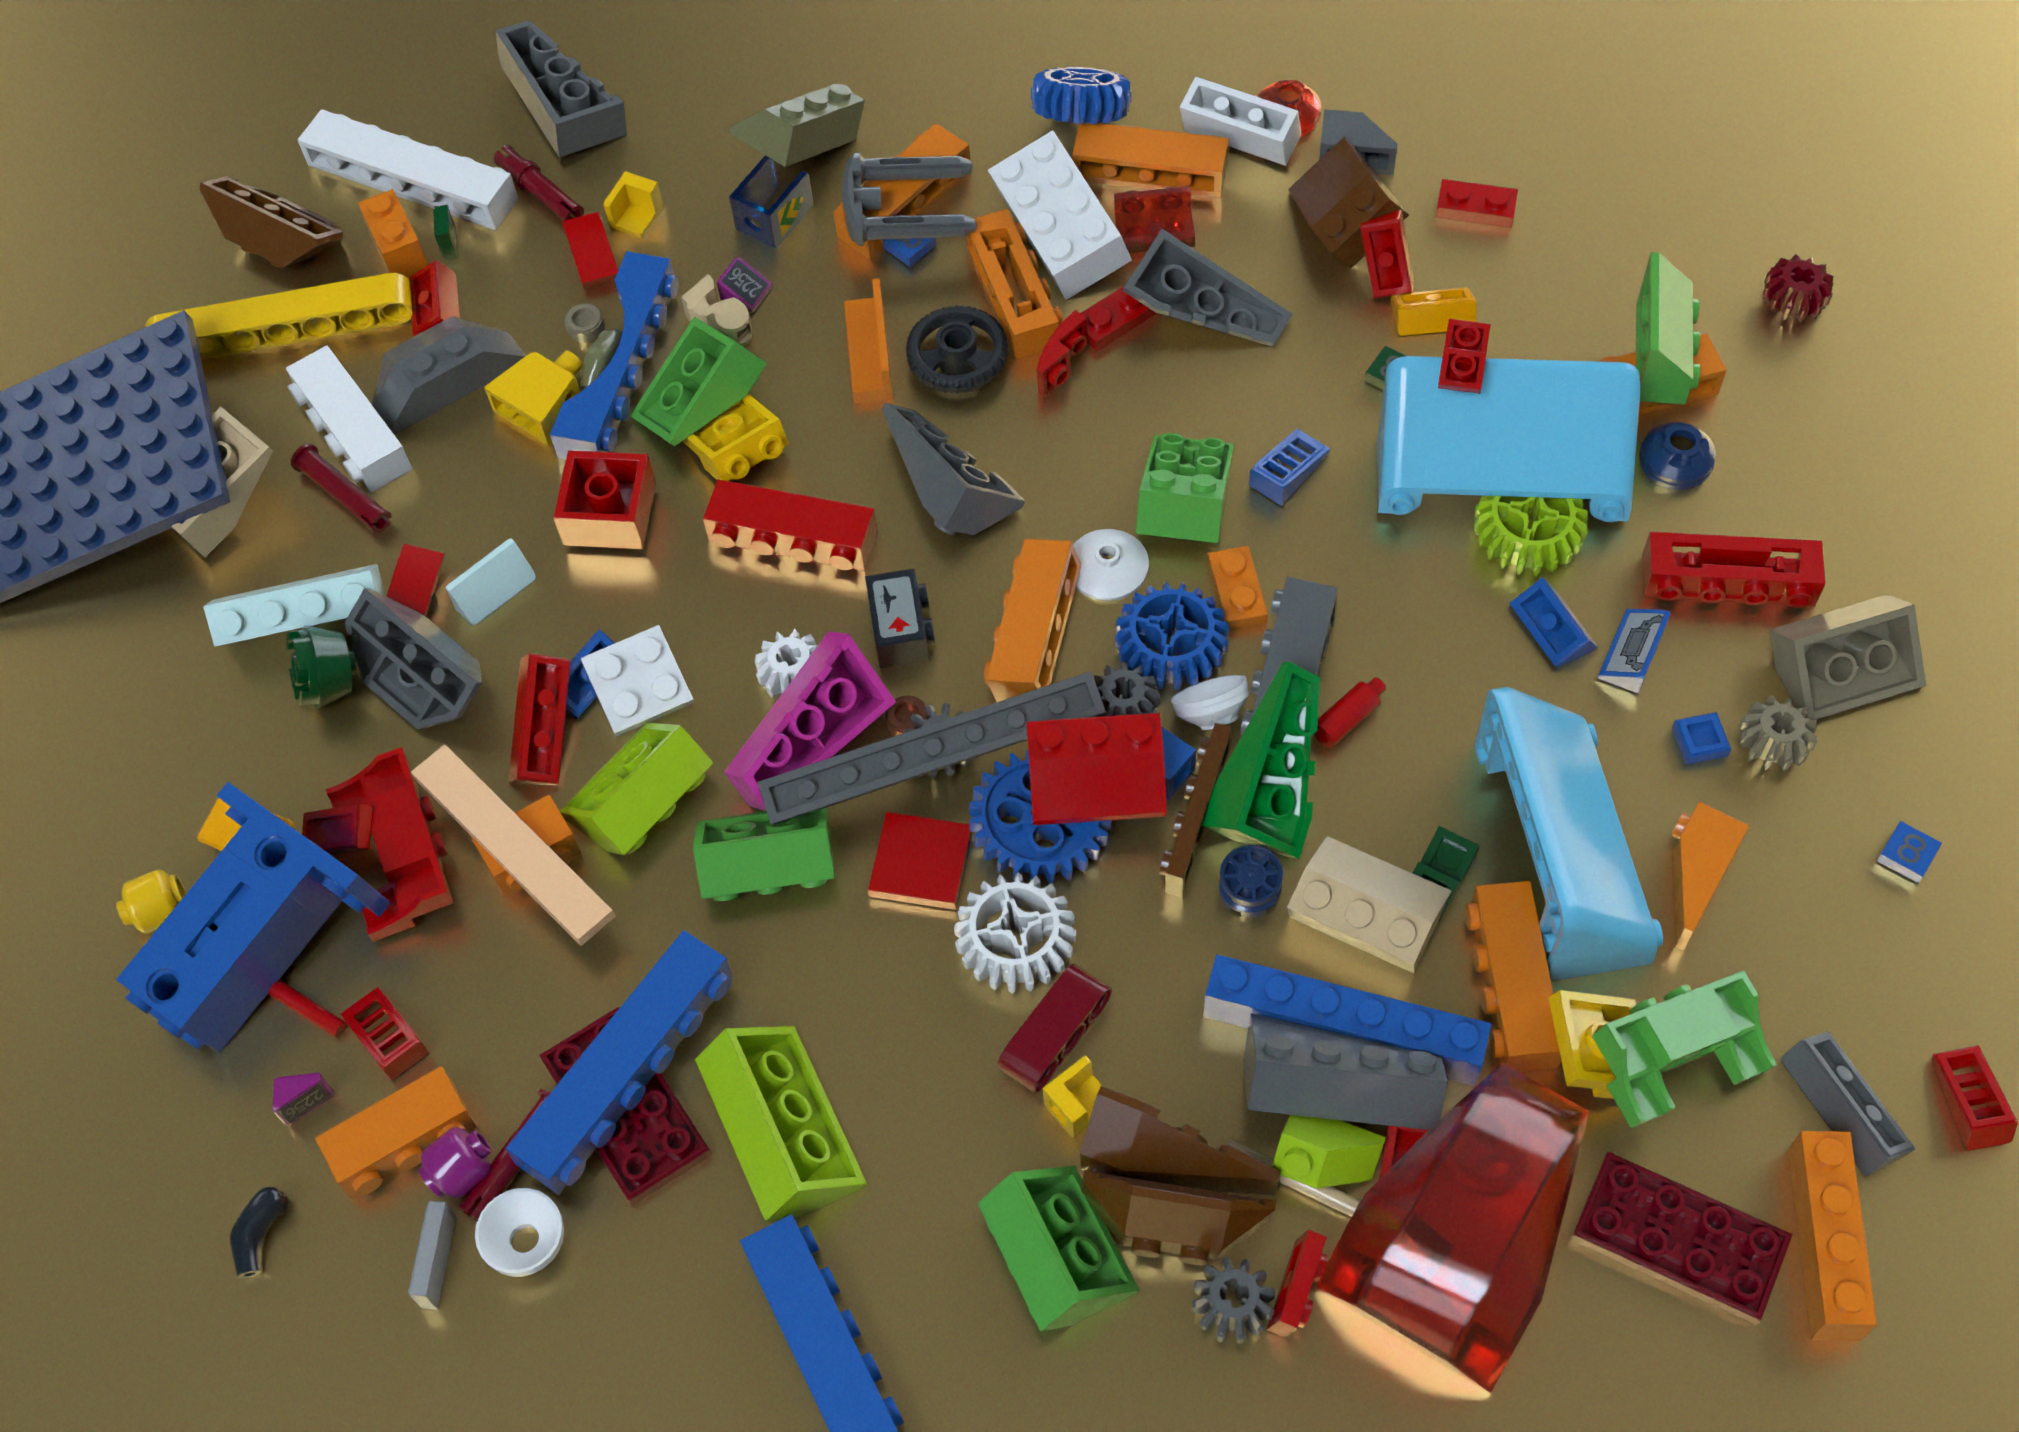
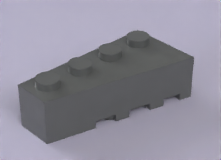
M530 20L495 30L499 63L558 157L627 135L624 102L616 95H609L604 90V84L595 76L593 78L587 76L581 70L580 63L572 56L569 58L564 56L559 51V45Z
M1254 1013L1250 1014L1243 1057L1248 1110L1438 1131L1448 1083L1442 1057L1424 1051L1409 1050Z

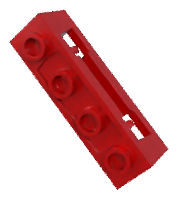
M1649 532L1642 553L1644 597H1656L1665 601L1693 599L1702 600L1706 603L1729 601L1744 602L1748 605H1761L1764 603L1784 604L1794 608L1816 606L1826 584L1823 543L1820 540ZM1673 546L1699 547L1700 550L1699 553H1694L1693 551H1688L1687 553L1674 552ZM1772 551L1799 553L1797 559L1783 558V556L1770 557Z

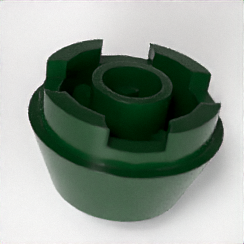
M306 625L303 630L287 633L286 647L288 650L294 649L295 651L291 653L289 675L295 700L299 699V707L315 706L316 709H319L351 693L352 675L357 673V665L353 649L348 650L343 633Z

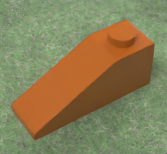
M1700 801L1691 816L1682 813L1671 837L1678 840L1672 854L1675 947L1683 951L1689 943L1749 828V825Z

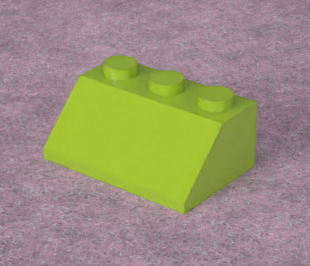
M646 723L560 810V813L565 820L607 852L620 855L629 854L637 850L647 838L645 833L656 822L664 821L675 811L677 807L675 802L685 792L696 789L706 777L704 772L713 762L681 725Z

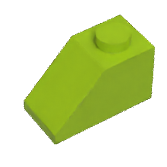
M1290 1115L1281 1134L1272 1168L1280 1171L1281 1176L1315 1189L1371 1181L1386 1137L1341 1120Z

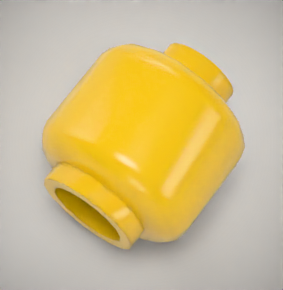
M157 869L125 882L121 892L122 900L116 902V907L125 926L133 924L141 933L151 934L159 928L186 895V892L176 874L169 876L165 871Z

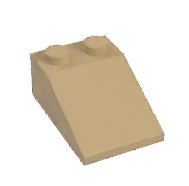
M222 407L211 418L216 429L217 445L220 448L222 466L231 502L205 514L201 513L189 518L182 524L172 525V529L204 557L235 528L273 452L269 446Z

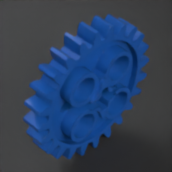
M1028 749L1026 760L1020 761L1014 753H1011L1008 767L998 761L994 762V775L984 772L981 780L982 786H974L973 799L975 801L969 804V815L973 816L970 818L969 830L976 833L974 835L975 847L986 846L983 856L985 861L998 858L997 872L1000 873L1009 866L1012 867L1013 880L1018 872L1020 875L1023 872L1029 873L1030 880L1035 876L1038 877L1039 874H1045L1049 884H1054L1056 872H1061L1067 880H1070L1073 865L1085 872L1088 865L1087 857L1098 860L1100 854L1099 846H1106L1108 833L1106 831L1110 830L1112 820L1033 825L1031 791L1026 788L1031 786ZM1006 816H1012L1014 818H1017L1019 821L1013 824H1007L1005 822H1002L1000 819ZM1049 840L1055 845L1044 848L1036 844V842Z

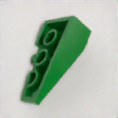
M1283 661L1215 783L1202 826L1234 841L1247 845L1261 846L1271 852L1294 859L1300 858L1313 813V802H1307L1309 776H1315V761L1310 760L1311 735L1317 731L1320 677L1289 661Z

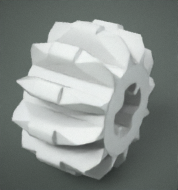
M794 628L789 637L784 638L777 631L775 636L776 642L763 641L761 646L763 653L756 654L755 658L756 676L758 683L762 687H766L767 693L771 698L784 692L818 646L811 634L800 639L799 633Z

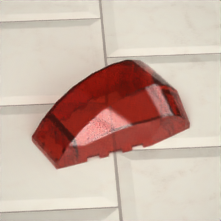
M1502 1063L1423 1135L1363 1196L1338 1241L1316 1288L1478 1388L1491 1394L1542 1301L1589 1111Z

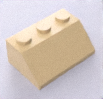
M1326 836L1305 867L1289 901L1287 911L1290 918L1415 973L1452 891Z

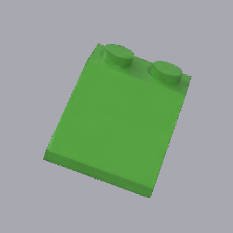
M694 317L630 416L670 444L676 446L746 397L751 387L758 381L767 363L733 339Z

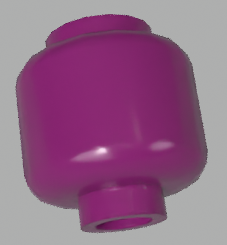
M452 1127L424 1149L421 1154L423 1166L419 1168V1174L428 1188L438 1197L443 1198L447 1195L451 1198H461L489 1175L490 1160L488 1155L492 1152V1148L485 1137L477 1130L468 1133L462 1128Z

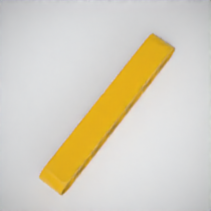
M398 273L380 274L185 309V312L193 319L201 360L400 325L409 321L413 315L410 281L407 277ZM183 310L151 316L145 326L147 327Z

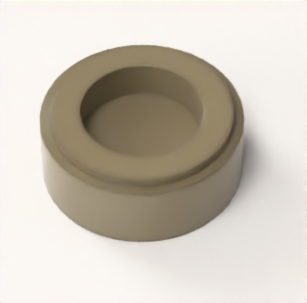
M578 304L572 307L565 315L564 322L567 332L575 341H593L605 330L603 314L593 304Z

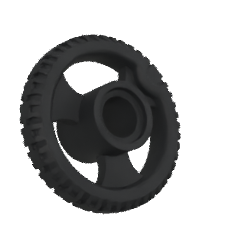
M955 305V307H942L941 310L936 309V311L930 312V315L926 314L925 317H922L916 323L907 338L906 356L914 376L927 387L943 391L944 393H947V391L956 394L959 392L966 393L967 391L971 392L972 389L977 390L980 387H984V384H989L999 375L1007 360L1008 342L1003 327L992 315H988L987 312L981 309L977 310L975 307ZM971 326L982 329L992 338L994 350L981 351L977 349L975 331ZM940 328L936 334L937 348L929 351L920 350L925 338L931 332ZM940 367L946 374L939 373L936 369Z

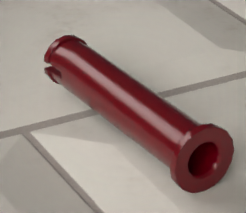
M311 443L304 444L294 452L291 458V467L297 472H304L368 526L372 532L380 533L389 526L391 522L389 519L392 518L391 513L319 455V450L315 445Z
M539 1088L537 1091L539 1098L490 1164L489 1175L479 1182L464 1202L459 1205L458 1208L470 1217L472 1215L474 1217L473 1220L476 1222L486 1205L496 1196L504 1193L521 1170L520 1167L515 1165L505 1148L548 1097L550 1092Z

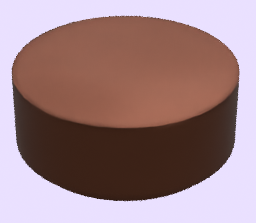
M906 695L896 698V703L885 712L887 728L893 736L903 734L904 730L908 728L917 729L910 721L914 713L927 720L925 715L926 705L915 696Z

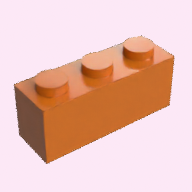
M440 1066L315 1137V1140L337 1184L350 1198H353L357 1195H366L381 1186L384 1179L400 1170L406 1171L422 1163L421 1154L424 1149L450 1128L458 1127L468 1132L475 1128L476 1124L454 1083L444 1068Z

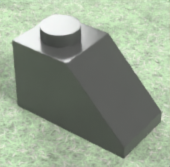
M1324 110L1319 160L1345 136L1376 174L1394 175L1398 144L1363 112Z

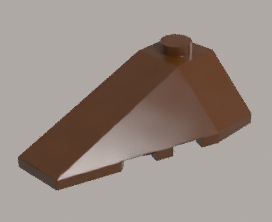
M1100 1086L1080 1151L1082 1170L1215 1192L1275 1196L1279 1184L1280 1171L1229 1145H1218L1217 1149L1208 1145L1204 1137L1199 1135L1200 1130L1188 1124L1183 1125L1182 1128H1174L1157 1119L1161 1110L1145 1102Z

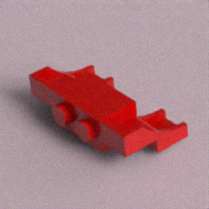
M402 747L377 755L357 775L338 785L325 789L332 808L354 804L372 806L371 832L383 872L389 883L376 891L391 902L380 917L368 908L363 910L368 928L366 930L372 942L415 927L413 918L454 903L445 877L446 871L442 861V857L448 856V850L441 832L436 831L433 833L430 823L437 819L436 812L429 795L420 796L416 781L411 774L412 769L409 759Z

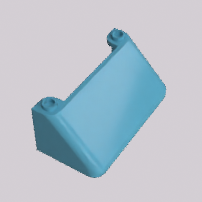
M1406 356L1397 358L1388 364L1377 435L1378 513L1405 515L1420 506L1423 494L1589 499L1590 513L1593 517L1605 522L1629 521L1632 510L1641 391L1640 375L1635 366L1623 362L1486 358L1481 393L1477 394L1438 388L1442 357Z
M1510 687L1491 689L1487 693L1474 749L1479 765L1486 764L1488 774L1506 771L1546 901L1539 925L1544 948L1547 953L1549 952V957H1546L1551 982L1652 964L1657 953V947L1663 945V933L1659 921L1651 918L1597 755L1598 740L1594 725L1592 723L1587 724L1583 716Z

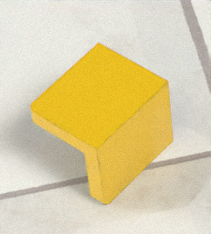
M625 171L605 199L604 208L611 229L641 239L645 237L664 209V204L658 182Z
M1086 1055L1043 1088L1044 1105L1073 1139L1087 1129L1100 1086H1102L1094 1077L1092 1062Z

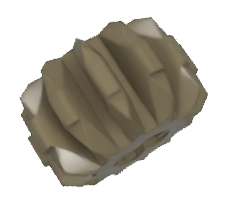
M1773 695L1767 698L1764 704L1756 701L1751 705L1748 714L1743 716L1739 725V731L1742 732L1739 739L1740 747L1750 749L1748 753L1749 761L1761 758L1764 760L1765 770L1770 768L1773 763H1776L1783 772L1789 769L1792 763L1798 766L1804 763L1809 752L1813 751L1817 743V736L1814 734L1817 728V720L1805 718L1808 713L1807 706L1798 709L1792 707L1791 697L1786 699L1783 704H1780Z

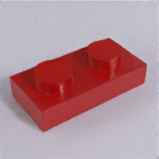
M1442 179L1435 218L1512 228L1518 189Z
M1123 286L1081 312L1087 318V343L1098 352L1156 315L1157 312H1154L1123 292Z
M1309 1229L1295 1240L1273 1308L1274 1315L1272 1320H1269L1267 1331L1285 1338L1297 1330L1298 1327L1303 1328L1306 1325L1313 1308V1300L1308 1298L1313 1281L1318 1282L1328 1260V1255L1322 1253L1327 1239L1326 1236Z

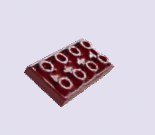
M619 1007L539 1055L556 1084L566 1075L619 1010ZM656 1073L645 1086V1094L639 1104L632 1110H626L616 1122V1129L611 1139L603 1147L596 1148L631 1207L712 1156L709 1147L661 1073Z
M1607 1151L1571 1240L1758 1325L1763 1317L1793 1234Z

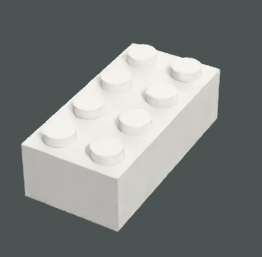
M1053 130L988 169L1001 197L1016 221L1022 226L1025 236L1065 300L1132 261L1119 231Z

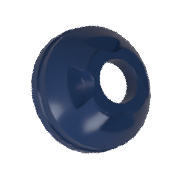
M1669 422L1653 428L1642 442L1639 452V463L1647 477L1660 486L1674 490L1691 489L1703 484L1711 475L1716 458L1715 446L1709 436L1698 427L1683 422ZM1675 436H1684L1692 441L1694 447L1689 450H1679L1671 444L1670 439Z

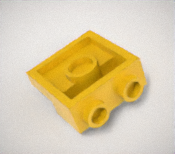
M749 394L682 441L700 457L703 467L716 480L725 481L745 477L751 467L763 460L778 457L782 453L783 448L789 445L780 419Z
M1564 990L1557 991L1549 996L1548 999L1566 1086L1591 1088L1594 1097L1614 1099L1606 1085L1616 1079L1592 1035L1605 1024L1630 1015L1629 1010L1637 1005L1636 1000Z

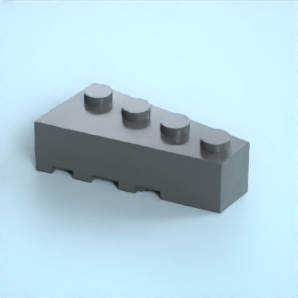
M1287 577L1284 590H1275L1271 614L1277 615L1274 629H1266L1260 654L1267 655L1264 669L1255 670L1250 694L1257 695L1253 711L1246 709L1244 712L1240 735H1243L1283 661H1289L1318 677L1320 676L1321 658L1325 659L1330 630L1336 618L1338 587Z

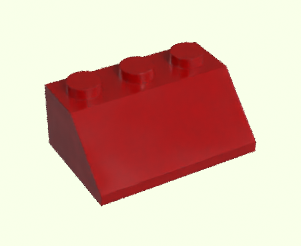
M1160 713L1026 722L1033 825L1167 816L1164 749Z

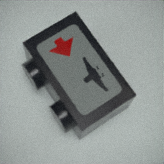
M915 568L865 576L879 667L886 668L929 661L927 644L935 643L932 619H923L922 609L929 608L926 583L917 584Z

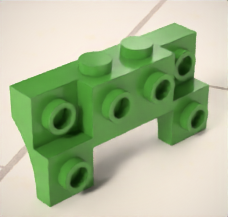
M1744 970L1691 990L1688 984L1683 985L1663 997L1665 1001L1657 1003L1654 997L1647 999L1629 1010L1630 1015L1605 1024L1592 1035L1616 1077L1606 1086L1630 1128L1665 1115L1676 1107L1662 1079L1661 1074L1715 1052L1732 1083L1736 1085L1767 1072L1777 1065L1761 1029L1758 1010L1759 994Z

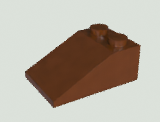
M1345 136L1288 189L1315 234L1329 252L1349 268L1355 266L1365 256L1360 223L1398 210H1402L1403 220L1409 216Z

